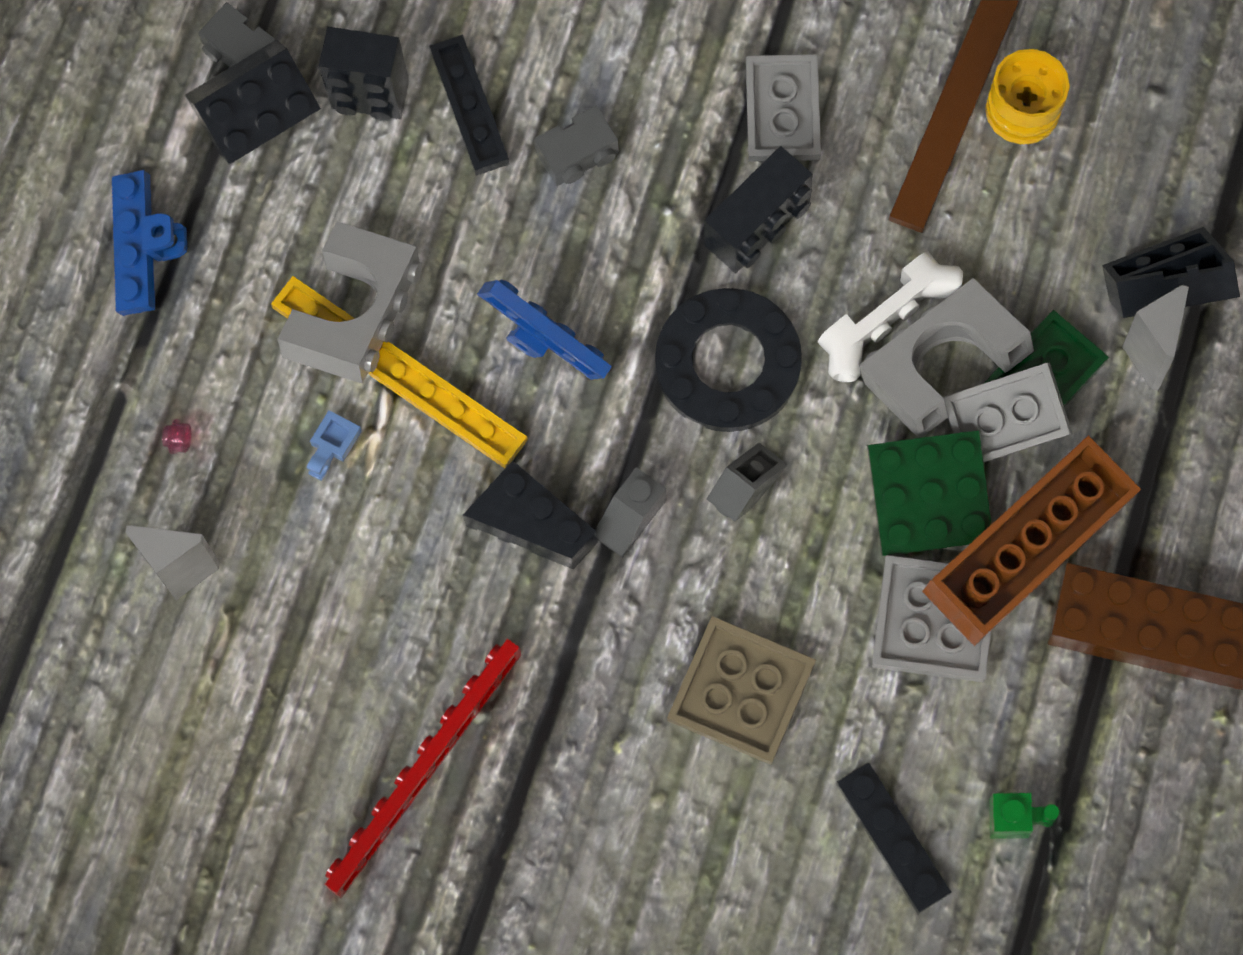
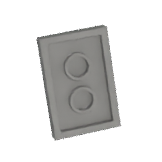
M818 54L746 56L748 162L765 161L780 146L796 160H820Z
M1045 363L943 397L953 434L979 430L983 463L1073 434L1050 363Z

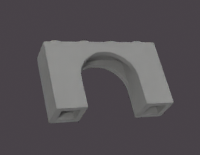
M337 221L322 249L326 269L369 284L377 292L376 299L370 309L363 315L344 322L328 321L292 309L278 337V343L282 358L363 384L368 372H373L376 369L383 341L388 342L394 329L393 321L397 313H402L408 301V290L412 283H417L423 265L422 262H419L417 246Z
M974 278L962 285V287L936 307L927 309L919 320L907 329L898 331L890 342L881 349L868 354L859 365L864 384L918 438H922L948 418L944 398L917 372L921 359L930 349L949 341L968 342L980 348L1005 373L1034 352L1030 331Z

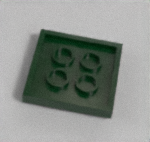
M979 430L867 445L881 556L970 545L991 525Z

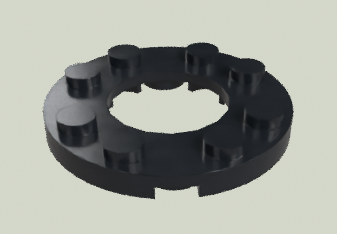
M736 288L706 291L681 304L663 325L655 351L657 379L670 405L685 419L687 417L705 426L706 429L721 432L751 429L777 415L785 407L793 394L800 378L802 365L799 337L787 315L769 299L757 293ZM733 325L750 332L758 339L764 351L765 362L761 374L753 384L740 391L722 392L710 388L699 379L693 368L692 355L696 343L704 333L718 326Z

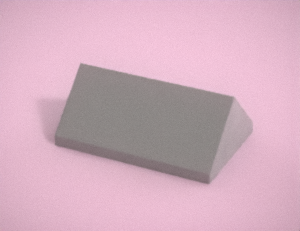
M1181 285L1137 311L1122 346L1152 390H1159L1174 359L1189 289L1188 286Z
M127 525L126 534L175 600L182 597L219 569L220 561L202 534Z

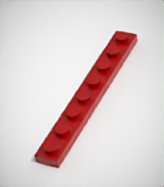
M506 639L502 646L496 644L485 659L486 668L480 676L474 674L468 680L462 690L465 696L457 707L452 704L445 711L440 719V723L443 726L434 737L431 735L427 736L417 751V754L420 756L412 767L407 765L402 769L394 782L397 785L396 789L389 798L383 796L372 810L373 820L366 829L360 827L352 836L348 844L351 847L350 851L343 860L337 858L325 874L328 880L324 885L339 898L344 896L522 655L519 646Z

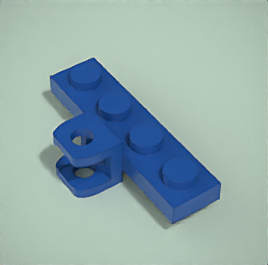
M145 170L112 176L116 312L125 316L155 310L153 259L161 262L183 256L187 252V229L180 223H173V218L167 214L152 215L151 176ZM174 235H177V243L170 247L174 243Z
M495 280L483 284L477 295L518 325L515 330L509 332L506 337L507 341L526 355L534 358L543 357L549 348L589 379L605 378L612 366L603 360L604 354L600 350L589 344L584 346L574 338L576 333L562 323L553 321L547 316V311L540 305L532 301L528 303L517 295L518 289L509 282Z

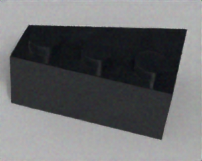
M1204 226L1102 265L1109 301L1123 318L1134 317L1137 311L1181 285L1189 287L1185 307L1240 297L1234 260Z
M513 460L463 514L467 527L496 536L501 541L528 549L531 553L573 570L598 543L597 531Z

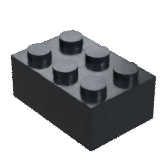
M327 26L318 67L331 108L340 114L348 116L361 113L368 114L380 121H390L391 118L401 120L409 77L399 37Z
M278 40L271 42L185 94L186 99L218 153L229 165L321 109L288 49Z
M780 146L704 220V246L735 274L743 266L745 268L751 267L760 257V250L768 242L771 244L775 243L786 230L785 225L793 217L796 219L802 217L810 208L813 174Z

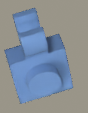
M328 410L310 440L311 445L317 448V451L307 464V469L310 470L308 474L322 481L330 468L333 457L344 462L362 432L361 427Z

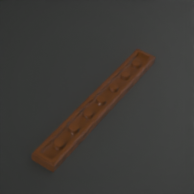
M1020 0L980 1L890 213L889 221L923 233Z

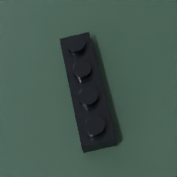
M463 34L429 45L475 175L477 176L509 165L507 152Z
M869 762L836 782L838 789L917 914H920L951 894L947 884Z

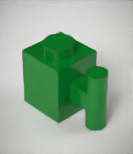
M993 793L989 799L990 839H1028L1033 832V825H1043L1045 827L1053 825L1059 816V808L1054 804H1049L1046 807H1032L1031 793Z

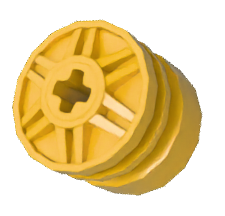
M1036 49L1018 50L1007 55L997 66L985 105L987 121L995 133L1006 141L1017 144H1033L1047 138L1057 127L1070 88L1068 73L1061 62L1049 53Z

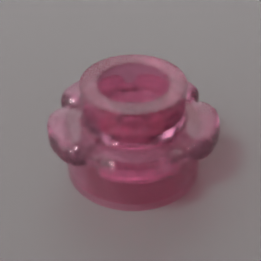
M174 419L172 425L164 427L162 443L164 447H168L170 454L186 453L189 450L192 437L190 424L180 423L179 419Z

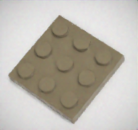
M712 616L671 707L667 721L772 765L815 666L816 659Z

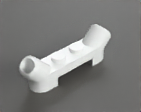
M924 252L902 269L900 282L904 286L857 324L845 314L821 335L818 343L829 354V375L834 380L840 382H853L857 380L861 375L859 365L862 363L863 347L872 340L875 343L882 340L891 331L890 325L900 317L902 320H906L913 315L919 308L918 303L922 299H946L962 287V269L959 266L938 264L929 252Z

